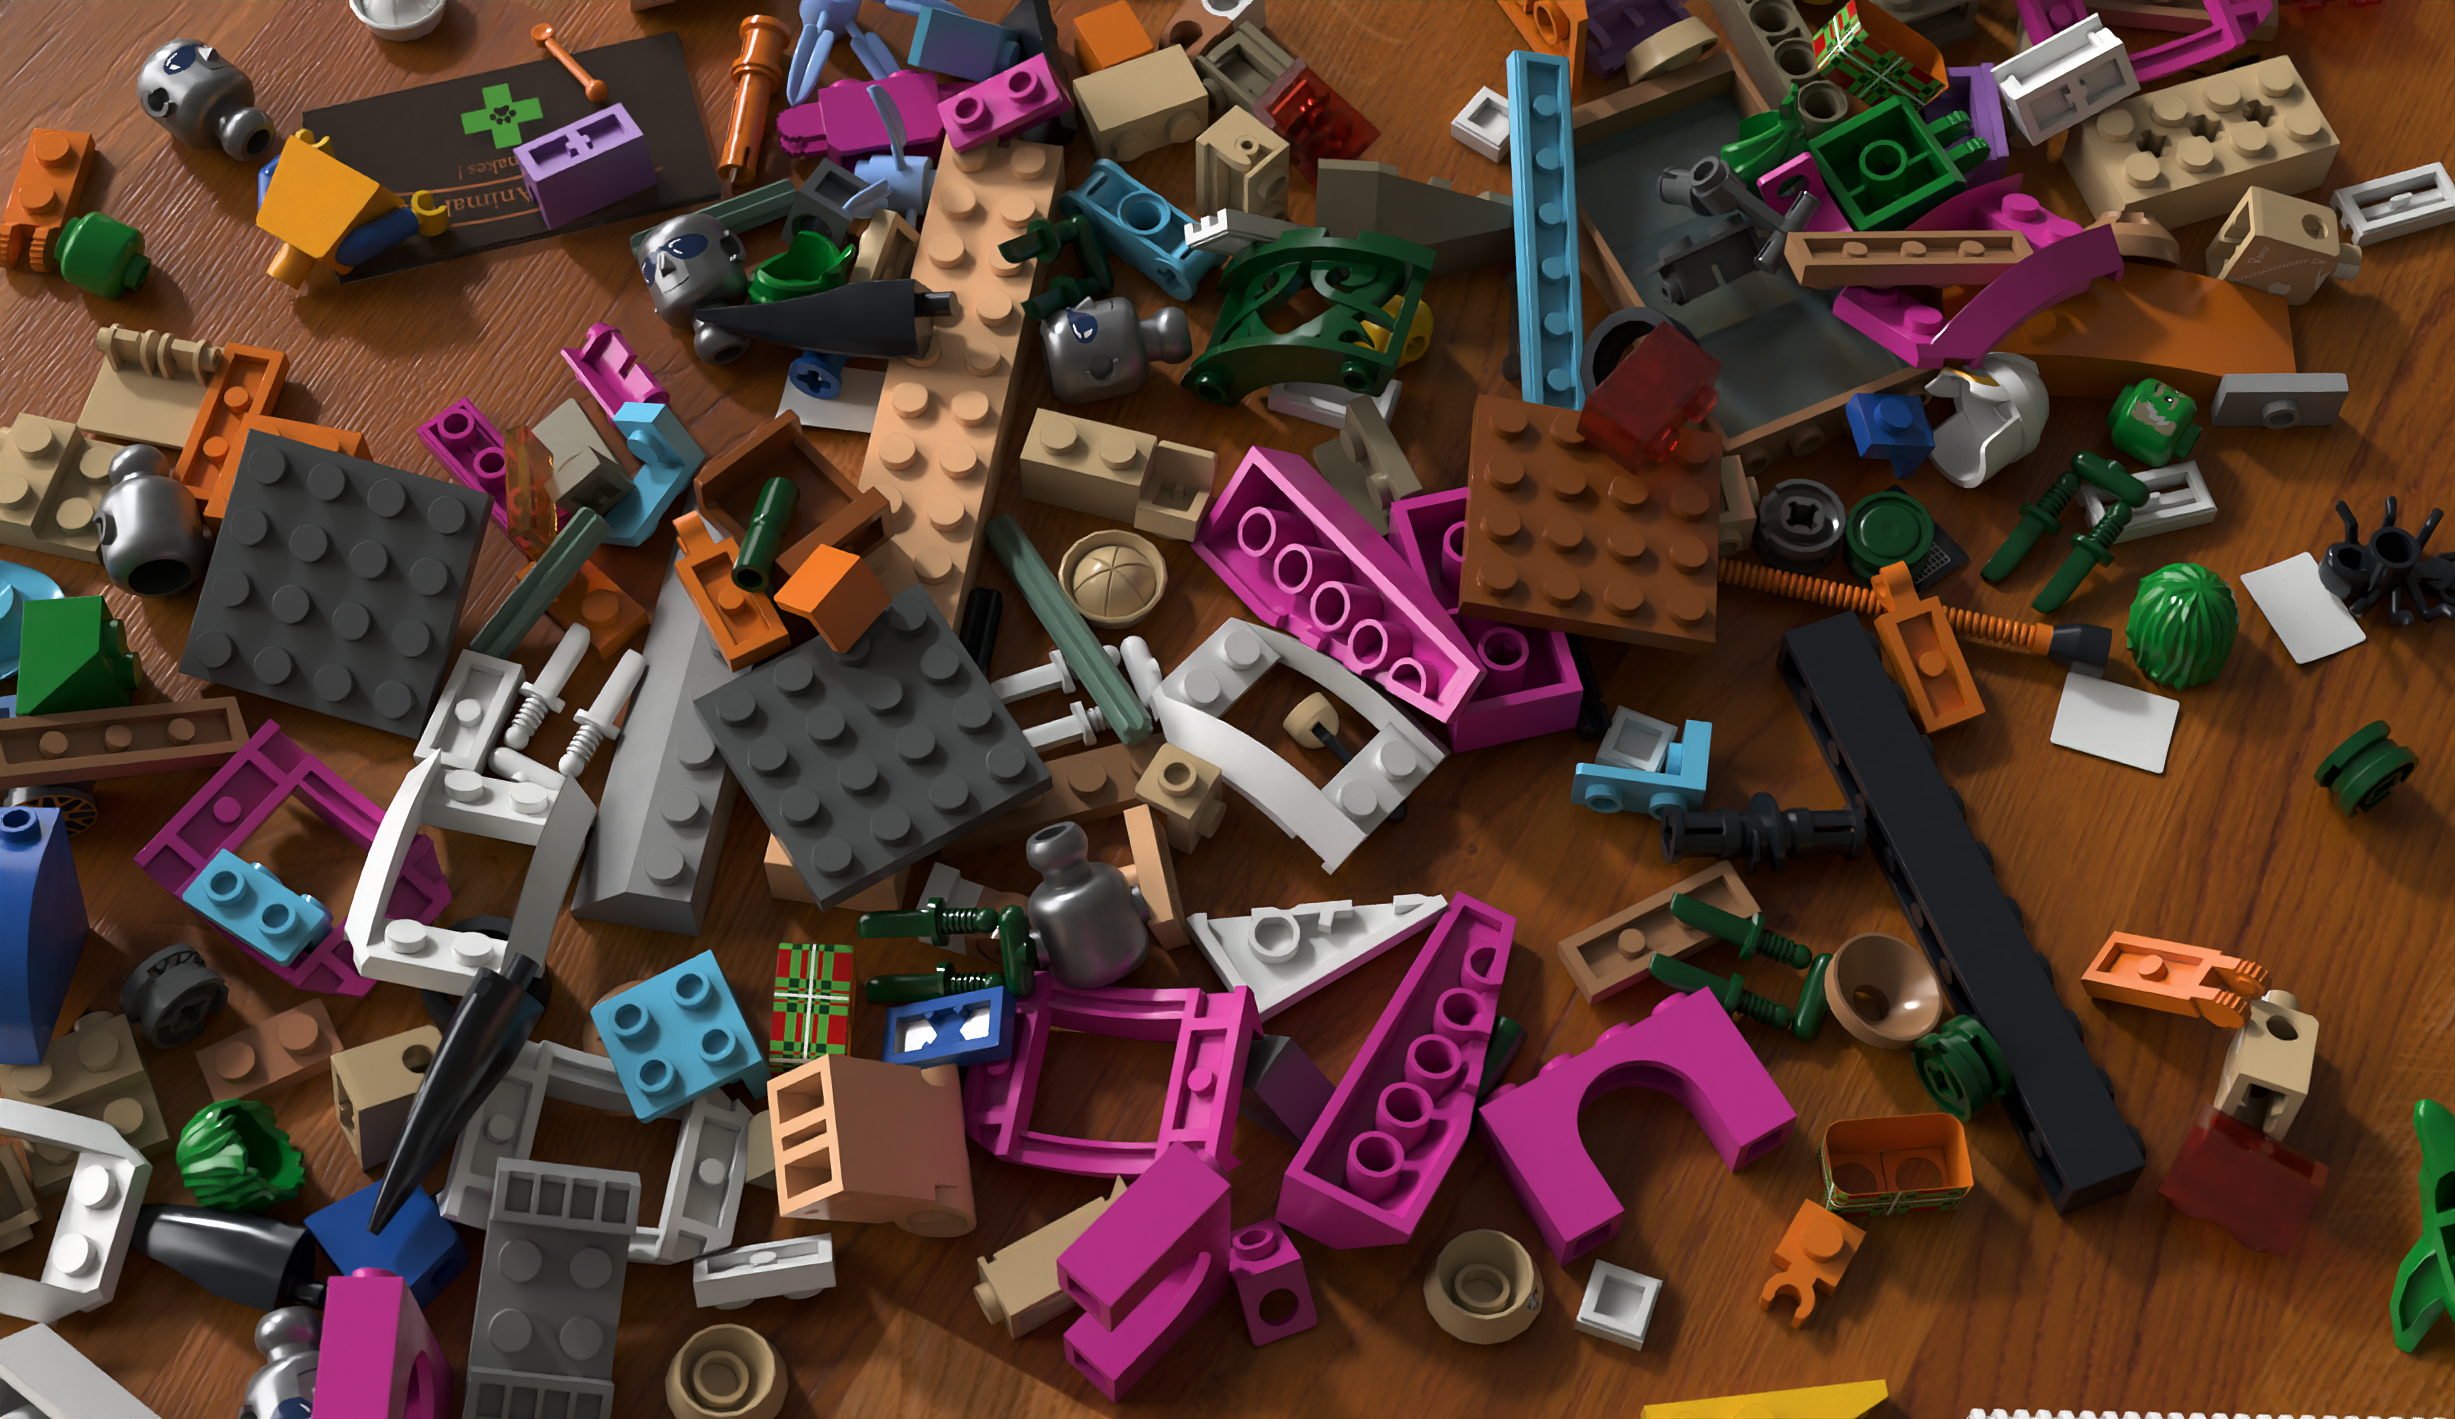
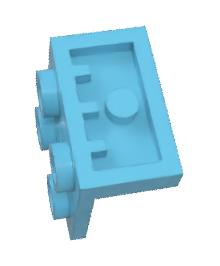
M711 949L594 1006L590 1011L634 1113L641 1123H648L729 1082L733 1085L743 1080L755 1101L768 1095L767 1081L771 1080L769 1064L729 979Z

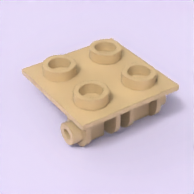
M118 323L112 324L110 328H100L96 338V347L98 351L105 352L106 357L77 422L80 431L183 450L225 348L212 346L209 340L204 339L199 340L198 343L180 340L172 333H165L162 337L155 330H148L146 333L126 330L124 325Z

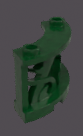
M1327 227L1283 231L1279 241L1267 245H1262L1258 240L1241 249L1222 271L1215 291L1225 294L1226 297L1205 352L1189 365L1182 376L1180 385L1194 392L1196 396L1206 402L1224 404L1232 408L1236 407L1245 396L1255 390L1289 382L1334 385L1354 393L1367 394L1376 398L1381 397L1397 369L1403 346L1438 251L1394 236L1360 230L1357 240L1330 237ZM1334 285H1342L1348 294L1334 289ZM1315 287L1321 297L1332 306L1331 309L1286 334L1272 332L1263 321V319L1287 303L1296 292ZM1395 295L1403 297L1396 319H1394L1380 308L1387 304ZM1366 320L1391 332L1384 353L1352 344L1364 342L1375 349L1372 338L1360 322Z

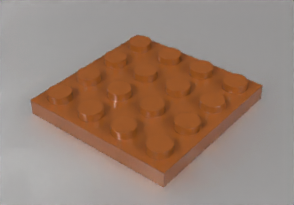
M1478 394L1473 408L1458 615L1709 656L1715 644L1722 435Z

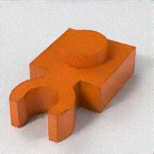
M1806 1198L1771 1260V1263L1787 1272L1778 1273L1766 1282L1759 1300V1308L1767 1311L1776 1296L1780 1294L1790 1295L1798 1303L1791 1326L1796 1329L1801 1328L1808 1321L1815 1304L1813 1287L1830 1297L1833 1295L1862 1245L1867 1232Z

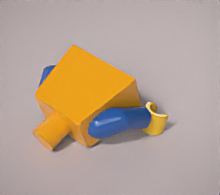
M301 129L296 132L295 136L290 134L282 153L261 168L258 174V215L256 217V224L283 241L281 248L266 273L296 290H299L316 260L341 275H345L354 267L417 233L425 236H437L443 233L448 226V207L442 205L432 211L434 207L433 194L425 190L417 191L413 195L411 200L412 209L402 207L405 201L376 181L336 160L331 137L326 136L316 144L313 132Z

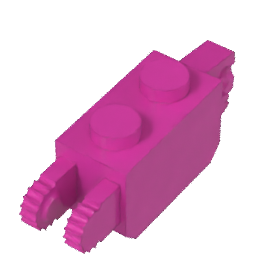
M912 69L900 70L892 73L885 79L862 82L858 79L840 80L833 83L829 88L818 89L819 102L797 105L795 109L790 107L788 110L784 109L783 113H779V118L776 119L777 132H779V147H781L782 153H786V157L791 156L792 159L795 157L800 159L802 156L811 158L828 155L830 161L854 174L855 166L859 159L870 160L873 154L892 155L891 142L887 130L867 91L869 86L879 85L891 96L901 114L907 134V141L903 147L904 156L930 157L932 161H937L942 153L946 130L937 104L980 84V82L936 83L934 71L920 73Z

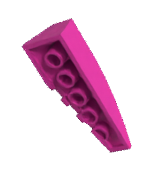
M1252 445L1190 547L1261 620L1273 627L1282 628L1300 638V642L1312 649L1333 656L1343 662L1344 667L1360 676L1370 677L1386 686L1387 691L1440 721L1454 724L1488 673L1463 633L1403 558L1301 455Z
M1460 891L1456 893L1285 1172L1275 1215L1276 1221L1335 1250L1409 1242L1467 1140L1517 921L1516 917Z

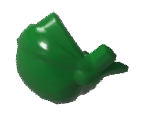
M1794 83L1791 84L1788 96L1780 104L1779 110L1757 113L1739 122V142L1725 145L1721 149V159L1726 161L1745 181L1746 190L1762 202L1764 199L1757 185V180L1760 177L1805 152L1812 153L1810 145L1804 137L1806 125L1800 111H1798L1799 89L1798 85ZM1795 175L1785 180L1778 188L1777 196L1791 189L1803 175Z
M800 231L788 252L777 254L764 261L748 276L746 286L751 305L823 293L847 285L846 269L855 254L856 248L851 244L841 253L838 247L828 238L816 232Z

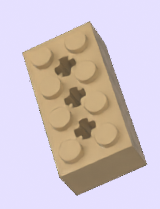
M2283 55L2116 102L2070 127L2061 159L2096 221L2102 212H2145L2156 215L2157 222L2166 230H2171L2233 212L2250 186L2264 188L2288 196L2321 187L2340 146V141L2288 55Z

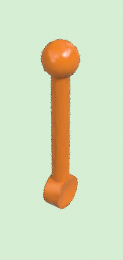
M538 24L532 28L531 37L533 44L538 48H547L586 88V95L589 100L598 103L603 102L607 98L608 87L606 83L601 80H594L555 40L552 26L549 24Z

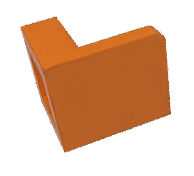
M1126 0L1115 2L1073 19L1074 54L1086 75L1154 53L1152 41Z
M820 544L774 596L775 602L782 610L809 619L830 648L841 654L847 653L892 602L890 596L860 556L824 544Z

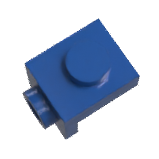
M1855 393L1845 406L1860 458L1890 459L1896 478L1909 479L1936 447L1933 429L1927 421L1920 396Z

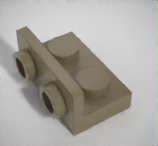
M1364 394L1346 401L1345 427L1340 429V437L1315 446L1313 449V460L1323 478L1387 541L1391 502L1420 497L1423 494V487L1370 395Z

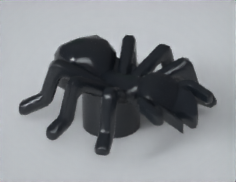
M2388 496L2385 500L2384 518L2381 528L2373 533L2367 546H2364L2358 541V523L2346 502L2341 500L2336 503L2335 509L2345 524L2344 541H2338L2328 546L2319 563V578L2326 590L2342 599L2358 598L2368 593L2365 598L2358 599L2350 607V612L2359 619L2366 617L2381 596L2390 595L2389 622L2391 626L2401 627L2404 625L2405 627H2413L2416 621L2411 611L2402 610L2403 587L2405 586L2420 618L2425 623H2430L2441 616L2451 621L2455 620V608H2453L2455 607V596H2450L2455 595V551L2438 553L2435 558H2431L2427 562L2417 561L2420 553L2444 516L2443 510L2439 508L2433 509L2417 537L2414 538L2409 532L2394 527L2397 519V499L2395 496ZM2422 592L2432 597H2438L2441 604L2430 608Z

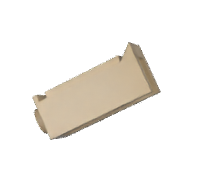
M1119 1174L1109 1200L1105 1201L1101 1196L993 1254L994 1261L990 1264L987 1263L984 1256L977 1259L981 1284L974 1287L973 1291L983 1313L992 1325L1002 1320L1012 1339L1015 1340L1079 1305L1059 1287L1056 1259L1128 1189Z

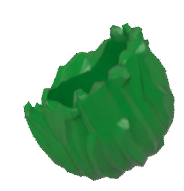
M2174 563L2139 579L2140 583L2136 589L2138 595L2133 604L2130 605V615L2125 632L2128 636L2127 650L2133 653V658L2137 660L2138 668L2140 670L2145 669L2146 673L2150 674L2149 679L2157 681L2161 685L2173 684L2175 685L2174 688L2180 691L2186 685L2195 687L2199 682L2207 684L2210 679L2215 680L2233 649L2240 624L2237 601L2234 598V590L2230 589L2229 583L2222 580L2218 573L2196 563Z
M239 1098L221 1100L198 1111L195 1117L184 1127L180 1143L177 1146L176 1163L182 1171L181 1177L184 1179V1188L192 1190L198 1205L261 1215L265 1210L280 1202L291 1201L298 1197L297 1190L304 1187L306 1181L304 1178L308 1172L302 1165L304 1153L293 1151L292 1146L288 1143L290 1140L289 1134L274 1126L277 1120L274 1116L273 1107L260 1104V1100L240 1101Z

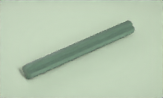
M1001 514L996 520H989L984 526L986 542L1123 743L1130 746L1135 745L1142 739H1148L1153 732L1150 715L1017 521L1008 514Z

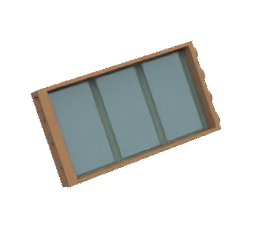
M1728 50L1573 108L1572 120L1580 262L1612 313L1627 307H1651L1687 326L1699 341L1704 359L1702 384L1691 406L1678 419L1685 429L1721 434V457L1740 455L1744 474L1747 478L1760 474L1770 464L1789 456L1803 457L1811 454L1824 442L1844 434L1853 436L1845 406L1855 393L1920 396L1922 405L1925 406L1932 399V394L1928 393L1924 387L1937 378L1940 369L1915 368L1832 314L1834 302L1844 286H1836L1828 290L1800 286L1786 257L1775 275L1767 274L1760 270L1728 284L1725 283L1717 264L1713 265L1711 268L1720 287L1691 300L1683 306L1676 303L1668 305L1663 301L1659 292V283L1663 282V279L1659 272L1646 278L1643 277L1642 272L1660 261L1656 251L1686 236H1690L1693 245H1696L1711 238L1707 230L1708 227L1737 213L1741 214L1744 222L1751 220L1738 209L1722 215L1699 216L1692 212L1689 207L1665 204L1658 197L1656 190L1659 176L1672 180L1676 179L1675 177L1666 176L1663 172L1665 168L1678 166L1691 171L1700 160L1706 157L1714 156L1718 160H1722V147L1739 142V122L1754 114L1771 111L1733 52ZM1803 175L1791 189L1779 196L1786 197L1799 191L1806 181V176ZM1759 225L1754 227L1758 238L1764 236L1769 240L1772 234ZM1649 333L1637 338L1631 344L1659 387L1668 370L1670 353L1667 342L1663 337Z

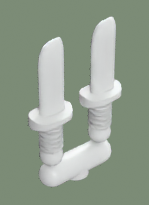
M576 622L573 623L534 685L524 681L519 689V693L527 699L521 706L522 709H519L515 719L512 720V727L505 731L504 743L507 747H497L490 752L488 757L489 768L494 773L514 783L533 782L543 786L545 789L560 791L569 772L574 778L583 772L584 764L590 761L589 758H592L603 737L613 741L618 737L621 729L612 723L643 674L645 667L644 657L631 649L627 650L588 712L582 709L577 711L573 720L582 726L579 728L580 731H577L569 747H567V754L560 759V773L516 751L522 750L528 745L529 737L535 734L538 726L545 718L544 715H547L548 710L560 714L566 705V702L557 696L585 654L591 638L587 627Z
M1129 636L1122 642L1120 651L1112 645L1103 646L1116 667L1119 665L1122 656L1140 702L1146 711L1153 715L1148 698L1163 680L1156 659L1152 658L1146 642L1138 636ZM1060 649L1049 653L1052 663L999 679L990 685L1001 702L1007 704L1059 687L1063 688L1065 694L1075 692L1076 687L1073 679L1076 681L1079 677L1066 658H1063ZM1078 701L1070 704L1073 715L1022 730L1036 753L1080 739H1083L1086 747L1097 743L1094 731L1098 733L1100 729L1104 731L1106 727L1110 729L1112 726L1098 706L1094 707V710L1089 708L1087 712V710H1084L1082 702Z

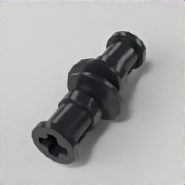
M1767 792L1755 793L1750 799L1745 812L1733 808L1716 809L1715 812H1681L1678 806H1665L1660 824L1661 851L1666 864H1679L1682 858L1716 857L1717 860H1736L1742 857L1744 871L1747 876L1756 875L1761 856H1766L1771 872L1780 875L1784 870L1785 857L1789 859H1809L1811 855H1843L1846 861H1859L1865 849V819L1862 808L1859 804L1855 803L1845 804L1842 810L1810 811L1806 807H1798L1780 811L1772 794Z

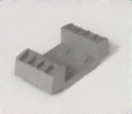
M498 1157L461 1419H610L615 1388L611 1381L627 1257L630 1236H635L640 1203L641 1181L639 1173Z

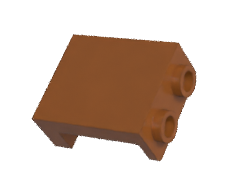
M791 409L786 410L774 420H766L759 424L751 432L747 440L725 456H717L711 459L693 480L699 513L725 539L733 536L739 548H741L746 532L750 529V521L764 483L770 478L782 477L797 485L801 494L787 535L782 540V549L779 557L775 559V569L769 582L778 591L820 544L860 556L864 559L894 536L890 501L874 486L865 493H862L804 437L800 417Z

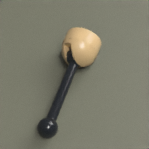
M1316 692L1304 699L1285 719L1283 728L1303 747L1316 749L1327 746L1345 766L1354 758L1336 738L1339 730L1338 714L1320 692ZM1403 801L1386 820L1391 823L1403 821L1408 814L1407 804Z

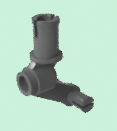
M1714 156L1700 160L1691 171L1678 166L1667 167L1663 172L1666 176L1675 177L1676 179L1672 180L1659 176L1656 185L1657 195L1665 204L1686 206L1695 214L1706 217L1722 215L1738 209L1772 234L1757 257L1753 259L1754 264L1759 269L1772 275L1776 274L1777 269L1785 259L1784 249L1788 232H1803L1816 212L1822 207V203L1815 196L1801 191L1789 211L1783 217L1746 190V183L1726 161L1718 160Z

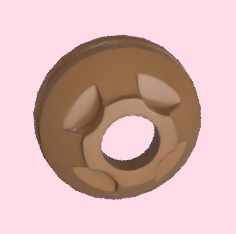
M2126 211L2102 212L2093 225L2083 229L2084 232L2110 223L2123 262L2175 270L2180 267V245L2168 230L2157 222V216L2154 214Z
M1878 932L1857 934L1848 939L1836 951L1833 958L1829 961L1825 972L1824 987L1826 997L1835 1017L1853 1036L1869 1045L1882 1049L1908 1047L1931 1032L1939 1021L1943 1008V994L1936 973L1920 952L1898 937ZM1862 992L1875 999L1881 1009V1021H1872L1863 1017L1854 1006L1853 993Z

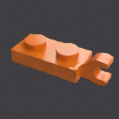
M696 510L673 520V525L680 537H677V542L686 557L674 563L677 576L732 673L790 647L789 633L765 591L750 593L738 588L733 583L731 572L740 550L733 536L715 544Z
M1904 561L1881 568L1879 570L1880 574L1870 579L1879 602L1889 613L1879 616L1874 621V624L1897 680L1906 693L1910 711L1920 734L1930 736L1982 716L1986 713V710L1938 596L1923 601L1919 600L1911 574Z

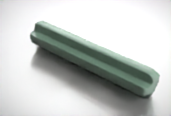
M783 179L693 213L711 215L724 224L726 229L736 235L788 216L797 196V190L790 179ZM655 227L633 234L629 238L631 251L638 265V248L645 236Z
M585 506L580 508L470 644V650L506 660L609 534L611 526L594 510Z

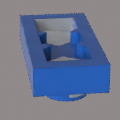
M1003 985L887 1008L881 1061L921 1067V1070L951 1063H957L958 1067L1010 1058L1012 1057L1016 997Z

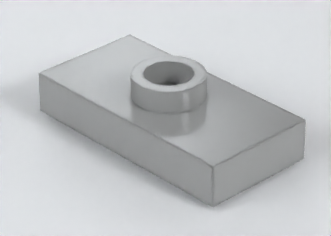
M2225 374L2210 406L2212 426H2266L2271 429H2285L2291 426L2333 425L2349 393L2346 374Z

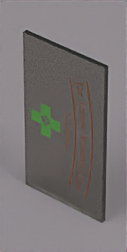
M677 31L570 53L569 55L594 80H601L606 83L608 96L603 102L596 103L589 100L586 95V88L556 57L302 112V126L313 132L316 144L326 136L331 137L336 160L376 181L405 201L402 207L412 209V197L420 190L433 194L434 207L432 211L442 205L448 207V226L443 233L437 236H425L417 233L354 267L345 275H341L333 270L339 284L722 199V185L716 176L682 53V40L678 37ZM621 103L644 134L658 183L554 230H550L544 221L538 201L533 202L528 193L513 149Z

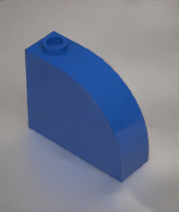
M0 807V1064H42L90 929L61 808Z

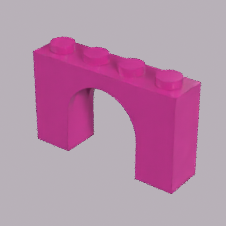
M1708 986L1688 997L1684 992H1679L1666 998L1655 1007L1651 1017L1632 1027L1628 1022L1620 1023L1603 1033L1596 1041L1595 1047L1576 1057L1572 1053L1562 1054L1548 1062L1540 1070L1539 1077L1520 1087H1517L1514 1083L1506 1084L1493 1091L1483 1100L1482 1107L1479 1108L1475 1136L1560 1267L1617 1237L1625 1212L1584 1149L1578 1132L1577 1121L1579 1117L1600 1096L1628 1087L1653 1089L1671 1096L1684 1105L1694 1116L1732 1173L1789 1141L1797 1114Z
M1179 1139L1056 1259L1059 1287L1087 1311L1063 1335L1065 1359L1115 1404L1229 1289L1231 1185L1228 1182L1230 1177L1225 1168L1212 1155L1204 1150H1199L1195 1154Z
M380 1268L358 1269L353 1272L352 1277L329 1276L311 1419H450L455 1375L404 1277H397L395 1273Z

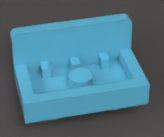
M224 848L182 895L185 904L189 908L281 967L289 966L301 951L310 955L334 930L331 925L334 916L318 900L307 894H303L300 897L284 887L281 881L266 867L257 862L248 864Z

